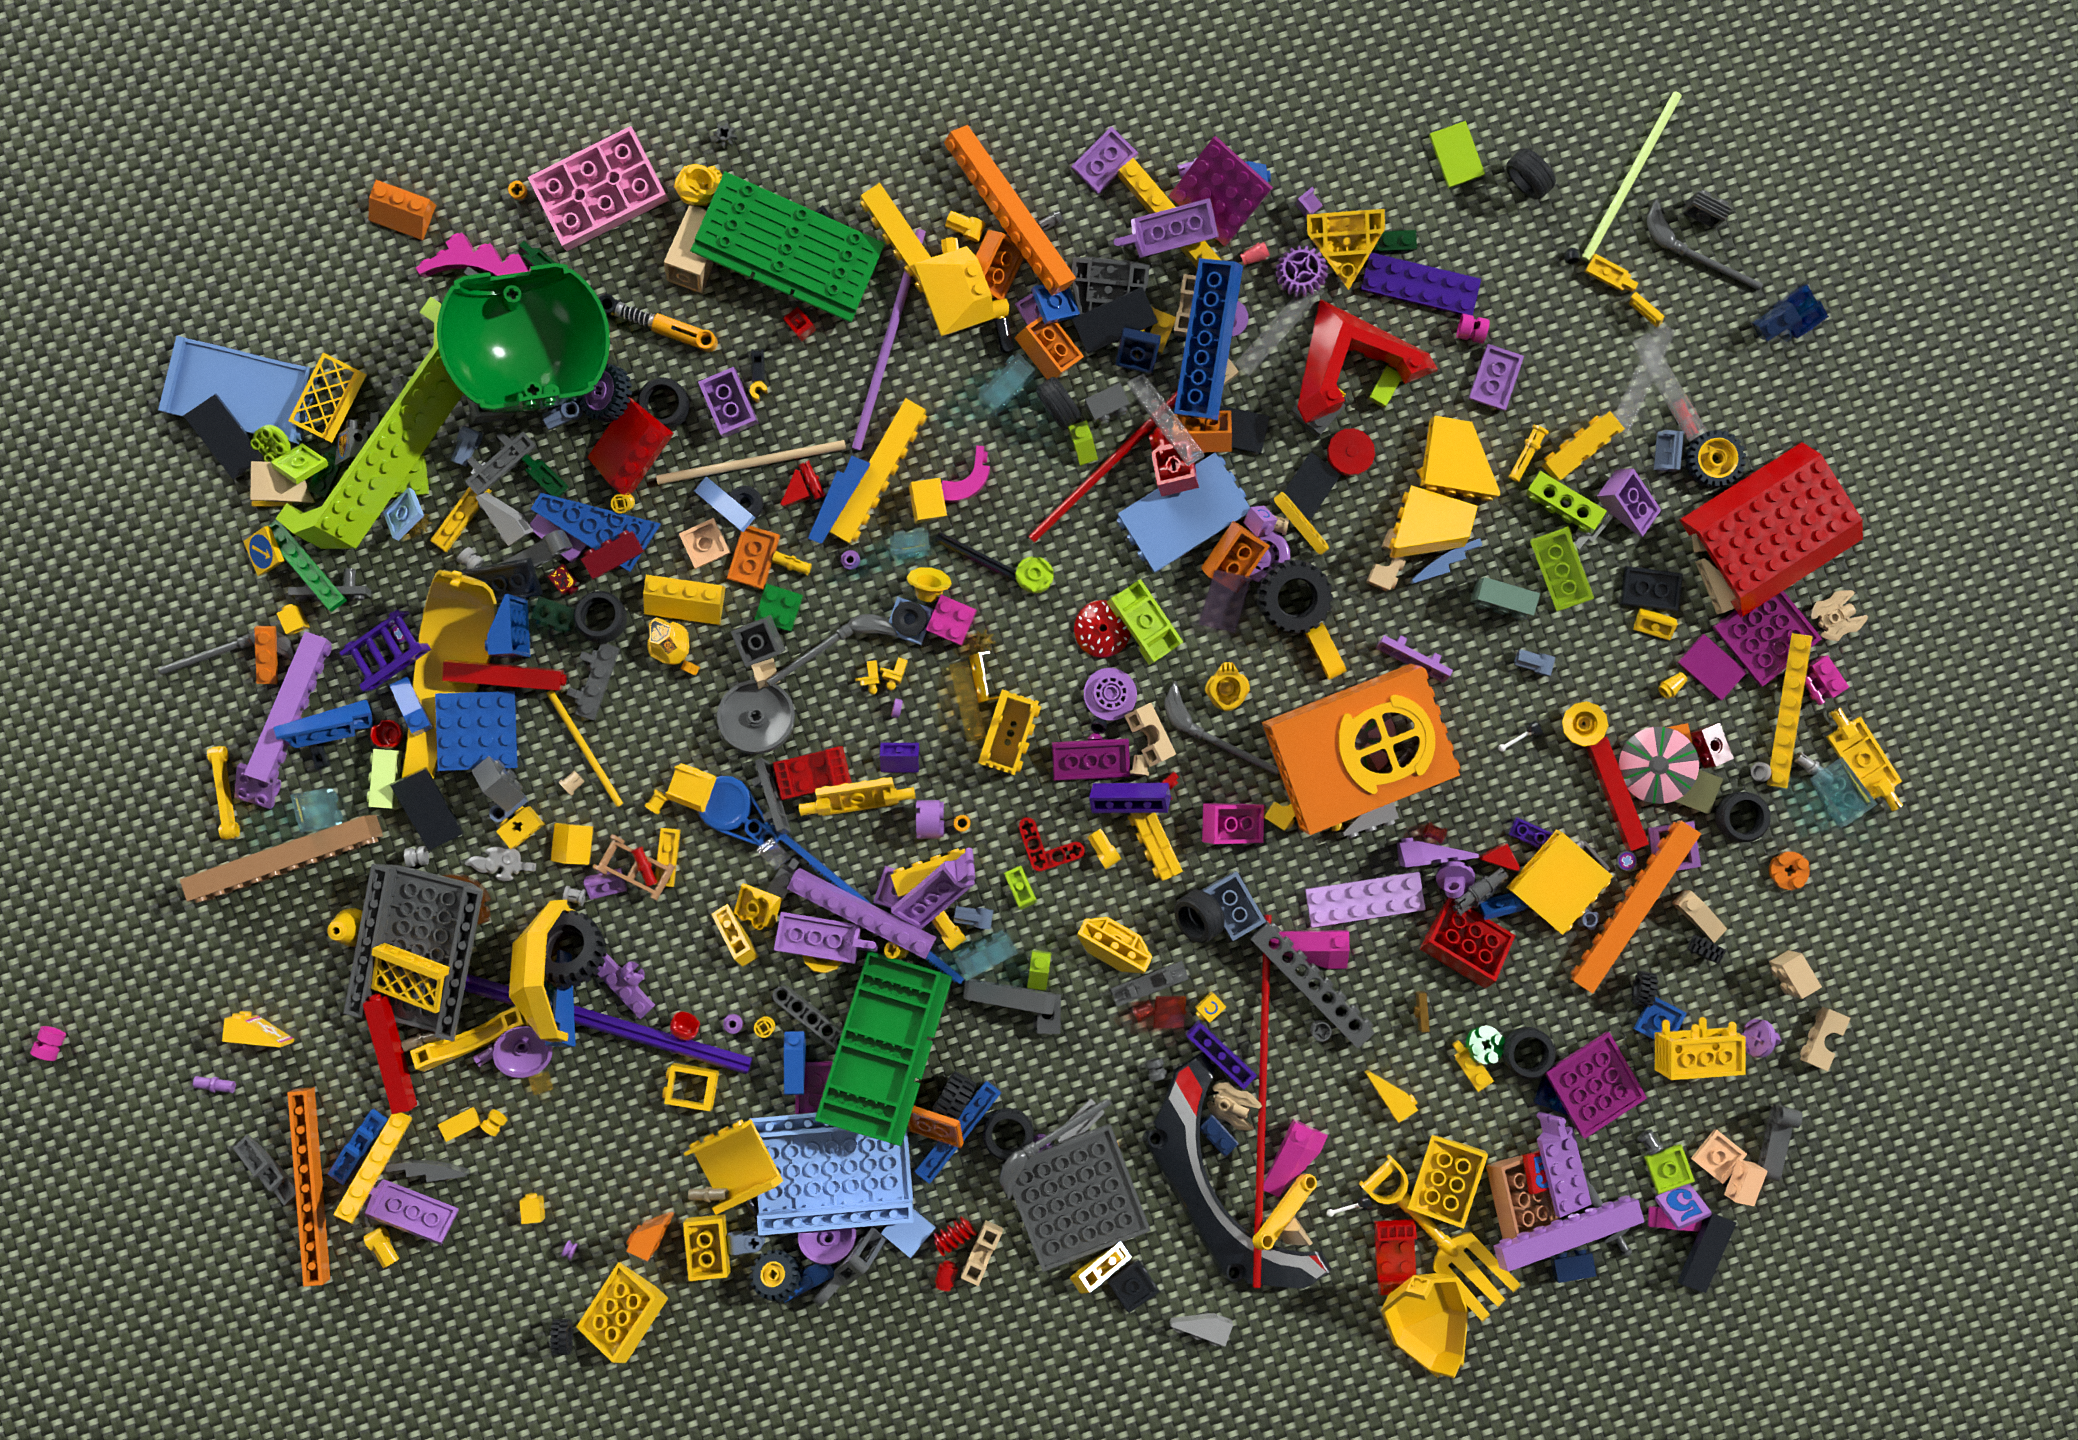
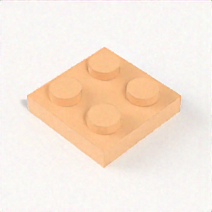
M715 518L679 533L695 569L730 554V550Z
M1714 1129L1691 1159L1720 1183L1724 1184L1732 1174L1737 1159L1743 1160L1747 1154L1722 1133Z

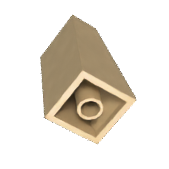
M689 205L664 260L666 281L703 293L714 262L690 252V249L707 211L700 206Z

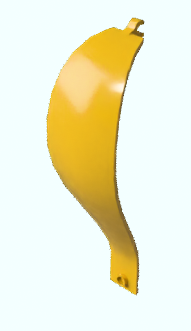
M438 570L427 595L418 642L428 643L431 650L415 661L412 686L433 729L415 737L408 727L406 754L401 779L427 767L434 779L438 765L435 694L477 692L480 684L442 681L443 661L455 660L489 663L491 655H488V651L485 650V640H487V634L497 614L496 598L493 590L485 582L462 575V572Z

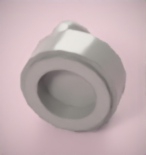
M1757 762L1751 768V777L1756 781L1764 782L1771 776V768L1766 763Z

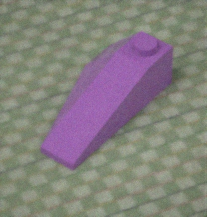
M1413 837L1401 838L1402 842L1396 843L1399 866L1403 867L1429 865L1431 862L1444 863L1448 862V860L1458 861L1479 858L1477 853L1416 840L1413 841Z

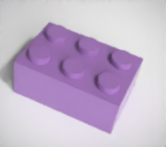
M734 367L698 382L719 433L723 438L759 424Z

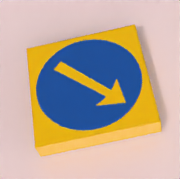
M264 526L243 541L257 576L266 574L284 562L270 526Z

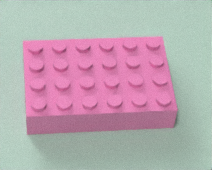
M631 126L528 177L561 245L566 251L669 201Z

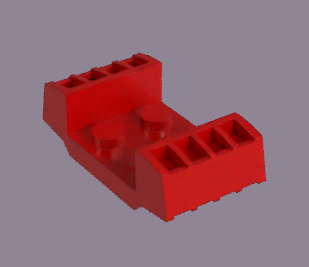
M843 746L772 763L781 800L816 792L815 789L824 786L831 787L852 783Z
M1413 1219L1374 1221L1376 1274L1379 1295H1389L1410 1277L1416 1275L1414 1239H1417Z

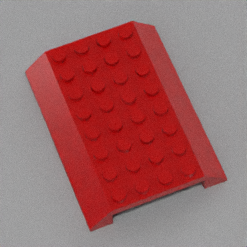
M1803 442L1679 519L1689 536L1697 534L1736 598L1730 602L1740 618L1863 539V519L1822 454Z

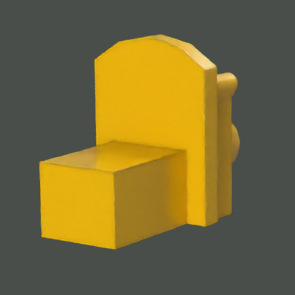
M898 657L894 671L880 668L879 671L882 673L883 679L889 681L887 682L888 690H894L896 683L901 684L908 660Z
M877 660L867 661L869 677L855 679V682H860V686L868 685V692L871 695L877 693L876 684H880Z

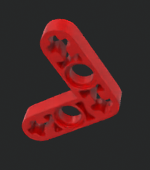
M1029 817L1023 818L1020 821L1019 830L1031 866L1036 871H1043L1079 859L1084 855V846L1077 841L1045 851L1035 821ZM1028 820L1029 823L1033 824L1030 827L1031 832L1036 831L1037 835L1025 839L1024 835H1028V832L1022 826L1024 821ZM1030 839L1038 840L1039 847L1032 850L1028 847ZM1073 845L1081 847L1078 856L1072 853L1069 854L1071 858L1066 859V853L1063 848L1067 847V851L1073 849ZM1042 850L1043 854H1039L1040 859L1045 860L1042 868L1034 865L1037 859L1035 855L1031 857L1030 853ZM1055 851L1063 853V859L1060 862H1056L1052 858V854Z

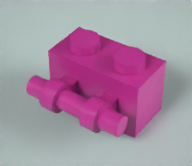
M1828 655L1819 656L1808 664L1805 686L1810 692L1809 696L1811 699L1815 700L1818 705L1826 702L1822 695L1825 699L1834 698L1849 688Z

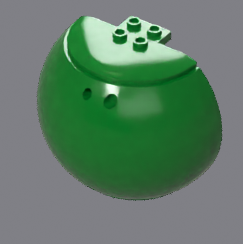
M551 263L530 266L528 272L492 277L490 272L467 275L456 279L441 304L437 322V341L441 359L448 375L469 400L485 411L512 413L558 406L579 399L592 392L607 364L610 349V331L604 308L591 286L574 270L568 269V265Z

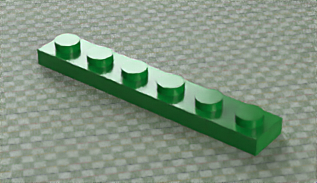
M275 520L268 525L272 529L284 558L330 612H333L347 601L279 521Z

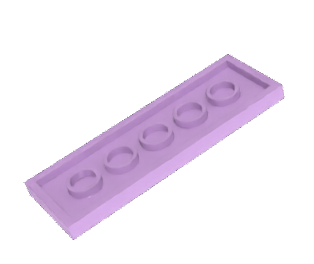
M1420 872L1305 889L1311 927L1425 910Z

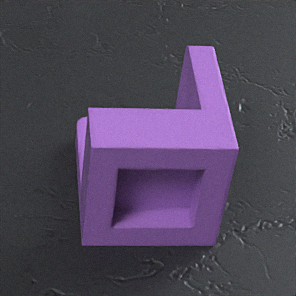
M1313 187L1299 197L1295 204L1306 218L1307 214H1314L1323 206L1313 194L1315 191Z

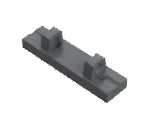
M763 758L755 760L759 776L752 779L754 787H763L770 808L769 812L763 814L764 821L768 823L774 822L777 832L782 834L791 832L770 763Z
M1181 960L1111 987V991L1118 1007L1185 981L1189 977Z

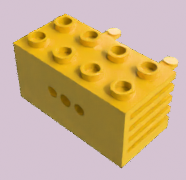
M1003 689L1001 690L978 761L979 764L1013 775L1016 772L1020 773L1023 761H1020L1021 755L1027 752L1029 743L1026 740L1028 735L1032 736L1035 725L1032 722L1034 717L1038 718L1041 706L1038 705L1039 701H1034L1031 698L1027 699L1024 696H1018ZM1015 721L1017 726L1011 727L1010 723ZM1008 730L1014 731L1013 737L1007 735ZM1006 739L1011 741L1009 746L1004 743Z
M1700 1017L1698 1020L1699 1026L1693 1024L1691 1030L1670 1031V1022L1665 1019L1662 1021V1032H1655V1070L1670 1080L1746 1075V1037L1736 1032L1737 1025L1735 1022H1730L1726 1028L1707 1029L1706 1018Z

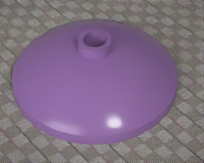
M519 1026L504 1032L497 1039L493 1047V1060L496 1067L508 1076L515 1078L530 1077L539 1073L548 1065L552 1057V1046H545L546 1041L540 1039L531 1026Z
M855 1227L798 1232V1243L802 1253L810 1261L821 1265H831L843 1260L852 1251L856 1241ZM826 1238H832L830 1242H825Z

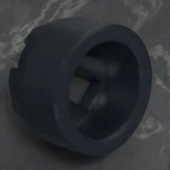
M1569 248L1564 256L1565 263L1573 264L1581 260L1579 250L1576 248Z
M1099 717L1095 718L1091 724L1092 731L1097 734H1103L1106 731L1107 721Z

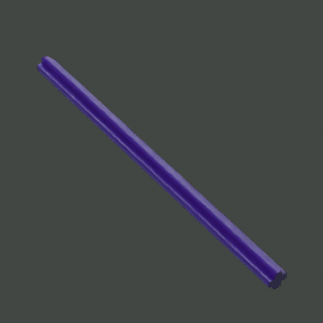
M467 974L464 991L515 1006L509 998V986ZM574 1005V1021L577 1025L743 1074L749 1072L752 1062L751 1057L693 1040L682 1041L674 1037L673 1034Z

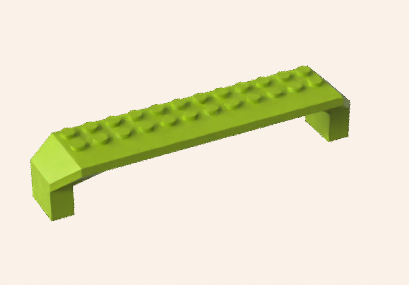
M432 297L428 299L420 313L434 322V346L321 507L304 513L286 503L276 517V520L293 534L321 549H354L358 547L463 396V393L448 375L441 359L437 341V322L441 303Z

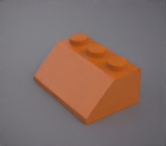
M375 180L369 196L368 220L423 241L436 204L423 196Z
M988 230L976 257L982 268L992 298L1000 300L1005 298L1024 257L1011 238L1002 232Z
M1042 317L1027 325L1015 337V340L1047 380L1051 377H1060L1084 357L1058 322L1044 324Z
M1231 410L1219 411L1218 421L1174 414V444L1179 442L1189 443L1191 451L1199 453L1232 452Z
M1232 521L1201 569L1208 577L1238 593L1270 546L1248 529Z
M668 1212L646 1220L642 1225H638L626 1242L629 1245L626 1252L648 1261L658 1249L674 1213Z

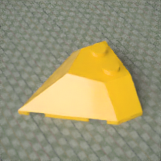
M1385 209L1307 214V232L1309 237L1349 290L1385 230Z

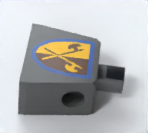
M347 420L346 430L337 435L336 466L349 467L368 440L367 432L365 430H358V421Z

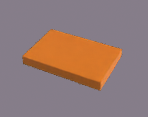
M748 526L744 532L741 531L727 579L764 590L772 566V558L781 535L753 526Z
M913 1106L908 1123L910 1132L958 1148L962 1147L964 1141L959 1120Z

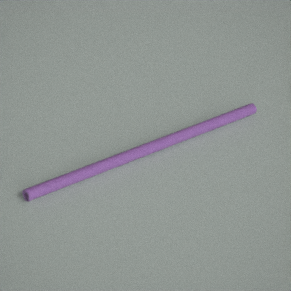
M917 229L915 235L922 244L926 231ZM905 270L852 448L861 451L913 277H909Z

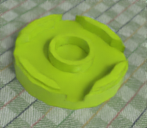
M1032 556L1023 559L1018 564L1015 576L1017 583L1025 591L1042 593L1051 586L1054 572L1049 562L1040 557L1033 558Z

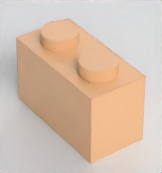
M1737 1159L1724 1195L1736 1203L1755 1206L1767 1170L1757 1163Z

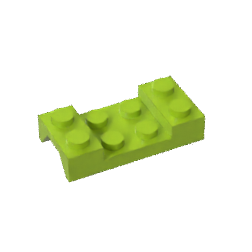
M1141 579L1107 601L1115 616H1120L1141 647L1139 651L1149 665L1183 643V640Z

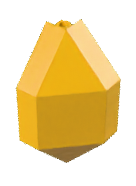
M567 899L549 901L512 945L509 998L538 1037L548 1042L568 1041V1033L557 1029L544 987L547 933L562 911L569 913L570 910H573L567 905Z
M1441 1273L1413 1275L1388 1295L1381 1309L1393 1344L1437 1378L1440 1375L1455 1378L1459 1367H1463L1469 1313L1457 1277Z

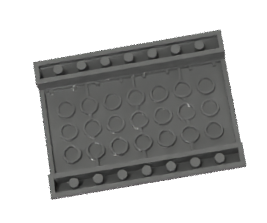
M371 864L343 1014L363 1018L366 1015L362 1003L369 1000V996L379 993L381 996L387 995L371 989L375 956H372V948L382 943H387L450 967L449 974L444 977L440 1011L438 1013H433L392 996H389L396 1022L434 1031L437 1038L455 1041L483 890L473 883L400 865ZM381 960V965L384 970H387L389 968L385 960ZM396 966L400 976L405 975L403 968ZM388 971L387 975L391 982L395 981L396 978L392 971ZM412 973L417 983L422 981L418 973ZM380 976L378 985L385 987L387 985L382 976ZM408 977L403 978L407 988L412 987ZM428 979L433 989H435L437 980ZM398 982L393 984L397 992H403ZM421 983L419 987L423 994L429 993L425 984ZM411 989L410 993L413 998L419 999L415 989ZM431 995L426 996L429 1004L434 1006V1000Z

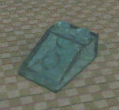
M924 528L913 529L912 533H905V531L894 532V536H890V551L893 559L896 561L932 555L929 531L924 530Z
M1840 757L1810 778L1827 813L1838 828L1847 826L1877 805L1843 757Z
M333 788L290 795L300 833L321 831L342 824L343 816L342 812L338 810L336 803L338 802V796L333 791Z

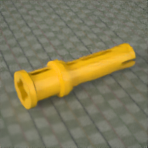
M1535 424L1532 426L1533 430L1529 438L1524 441L1525 447L1508 476L1510 479L1520 482L1535 451L1540 450V444L1544 436L1549 433L1548 430Z

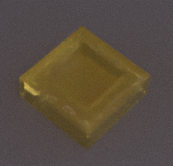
M548 1071L528 1077L533 1095L554 1089Z

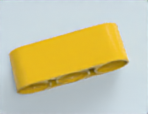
M1321 622L1318 628L1310 629V632L1305 633L1326 677L1331 680L1347 672V669L1325 625Z

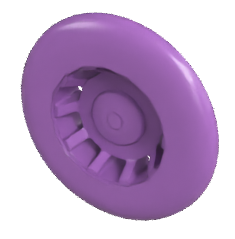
M1275 531L1270 535L1258 536L1264 542L1272 545L1257 564L1260 570L1254 568L1248 577L1251 580L1259 582L1262 577L1266 576V571L1263 568L1272 569L1270 566L1272 563H1283L1284 560L1290 559V549L1286 540Z
M1104 668L1093 673L1087 680L1084 687V700L1088 709L1095 716L1104 720H1118L1125 717L1124 715L1130 713L1134 708L1137 700V690L1128 674L1116 668Z

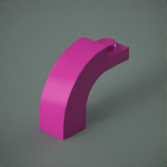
M976 445L975 465L969 477L958 482L942 481L945 502L957 503L968 500L984 487L990 473V466L983 465V463H987L988 452L984 451V446Z

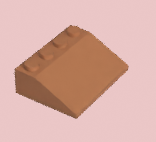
M1522 1155L1500 1160L1486 1166L1502 1239H1513L1519 1233H1529L1538 1226L1546 1227L1551 1225L1552 1221L1560 1220V1217H1557L1555 1214L1550 1190L1529 1194Z

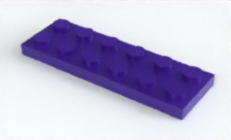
M1371 252L1367 260L1360 291L1459 315L1463 313L1473 315L1481 279Z

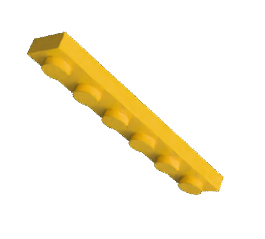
M402 1112L391 1114L333 1214L335 1217L353 1224L411 1123L412 1117Z

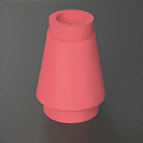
M1258 242L1243 254H1240L1244 265L1266 260L1270 254L1265 242Z

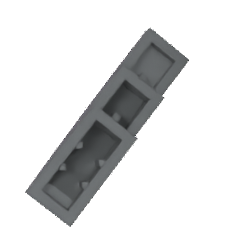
M246 1135L233 1147L252 1175L259 1177L269 1191H273L284 1206H289L296 1199L295 1183L250 1135Z
M433 1160L390 1161L385 1166L386 1172L405 1170L406 1177L426 1175V1182L465 1177L470 1173L468 1168Z

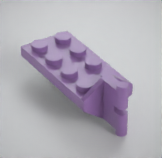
M1208 198L1131 219L1132 235L1116 238L1114 244L1121 247L1135 244L1139 257L1142 258L1218 238L1219 235L1211 200Z
M966 848L965 853L957 860L945 861L891 907L892 914L919 929L925 927L975 884L973 849Z
M781 912L774 951L855 964L858 950L876 953L878 947L874 941L860 939L861 926L857 924Z
M1538 1112L1537 1118L1540 1120L1543 1132L1537 1138L1555 1214L1561 1218L1592 1203L1573 1128L1565 1127V1118Z
M384 1179L376 1188L373 1187L364 1203L368 1205L365 1211L366 1217L438 1245H442L459 1211V1208Z

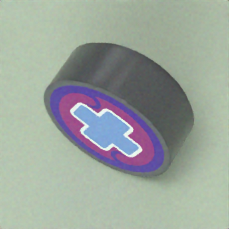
M394 625L390 630L396 643L407 642L398 626Z
M1623 851L1617 855L1616 864L1620 869L1629 871L1636 866L1637 859L1632 852Z

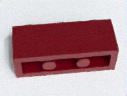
M625 530L617 535L619 538L612 542L609 539L600 544L602 548L596 551L593 548L583 553L585 557L581 560L592 579L602 576L645 552L634 531L629 532Z

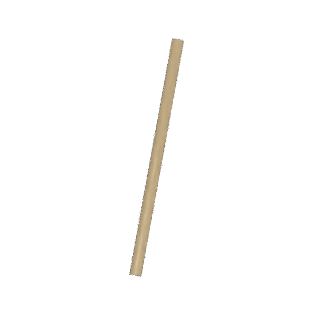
M841 440L656 475L658 485L845 450L846 445L845 441Z

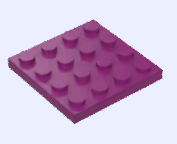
M1215 136L1172 190L1169 197L1179 206L1210 198L1219 235L1216 239L1222 245L1227 246L1273 187Z
M1784 591L1741 618L1734 609L1712 627L1760 687L1766 685L1786 668L1792 633L1813 636L1811 647L1822 639Z
M1607 1031L1553 1065L1545 1073L1583 1139L1647 1099L1613 1037Z

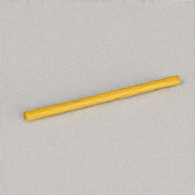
M550 690L546 693L614 804L616 807H619L623 804L621 798L554 690Z

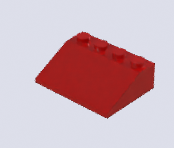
M633 399L630 400V403L626 402L628 407L626 410H623L624 414L609 424L587 457L605 480L623 495H628L635 491L674 434Z
M1448 897L1427 932L1420 950L1486 989L1496 982L1516 935L1489 919L1484 920L1481 914L1471 908L1459 917L1456 914L1457 911L1454 912L1452 906L1456 905L1454 902L1456 899Z

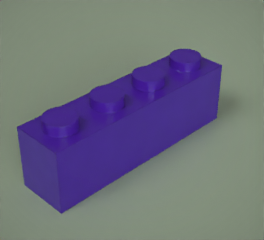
M1093 783L1089 801L1092 813H1168L1171 794L1169 783Z
M1199 1020L1186 1033V1036L1241 1088L1245 1089L1257 1076L1248 1065Z

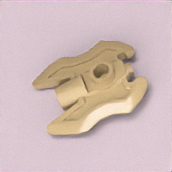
M1837 591L1829 599L1815 603L1811 619L1819 617V627L1826 630L1820 634L1821 637L1839 641L1843 635L1849 632H1857L1862 628L1868 616L1849 618L1856 613L1855 607L1850 603L1843 606L1855 594L1854 591Z
M1229 1082L1215 1084L1212 1089L1215 1092L1217 1091L1218 1094L1213 1096L1214 1103L1213 1101L1207 1102L1212 1115L1216 1119L1229 1122L1235 1129L1252 1131L1254 1126L1246 1118L1251 1110L1250 1107L1260 1109L1262 1107L1261 1103L1248 1091H1239Z

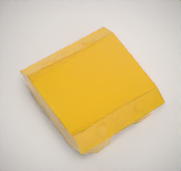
M682 763L675 766V772L669 789L665 792L667 798L694 810L704 812L715 784L716 776Z
M743 883L740 887L734 914L743 921L751 920L753 927L757 930H761L764 927L772 928L777 922L783 898Z

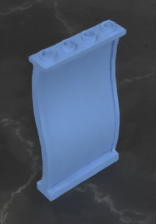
M176 336L158 410L167 414L183 416L217 393L246 432L254 434L257 429L264 425H273L286 434L289 442L300 444V440L304 437V429L288 420L314 369L308 366L286 363ZM318 377L314 378L313 385H316ZM310 386L308 392L313 391L312 386ZM313 393L305 396L306 407H309V403L313 401ZM303 402L299 409L304 408ZM306 410L297 412L294 420L300 423L307 422Z

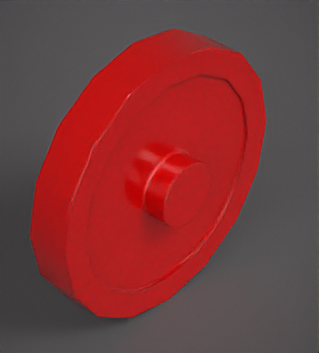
M1355 428L1343 429L1337 432L1329 441L1327 447V458L1330 465L1338 473L1346 476H1358L1364 473L1371 466L1375 457V448L1371 438L1363 431Z

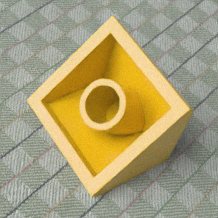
M941 478L910 483L908 487L915 524L947 516Z
M555 823L551 861L564 864L589 865L593 826Z

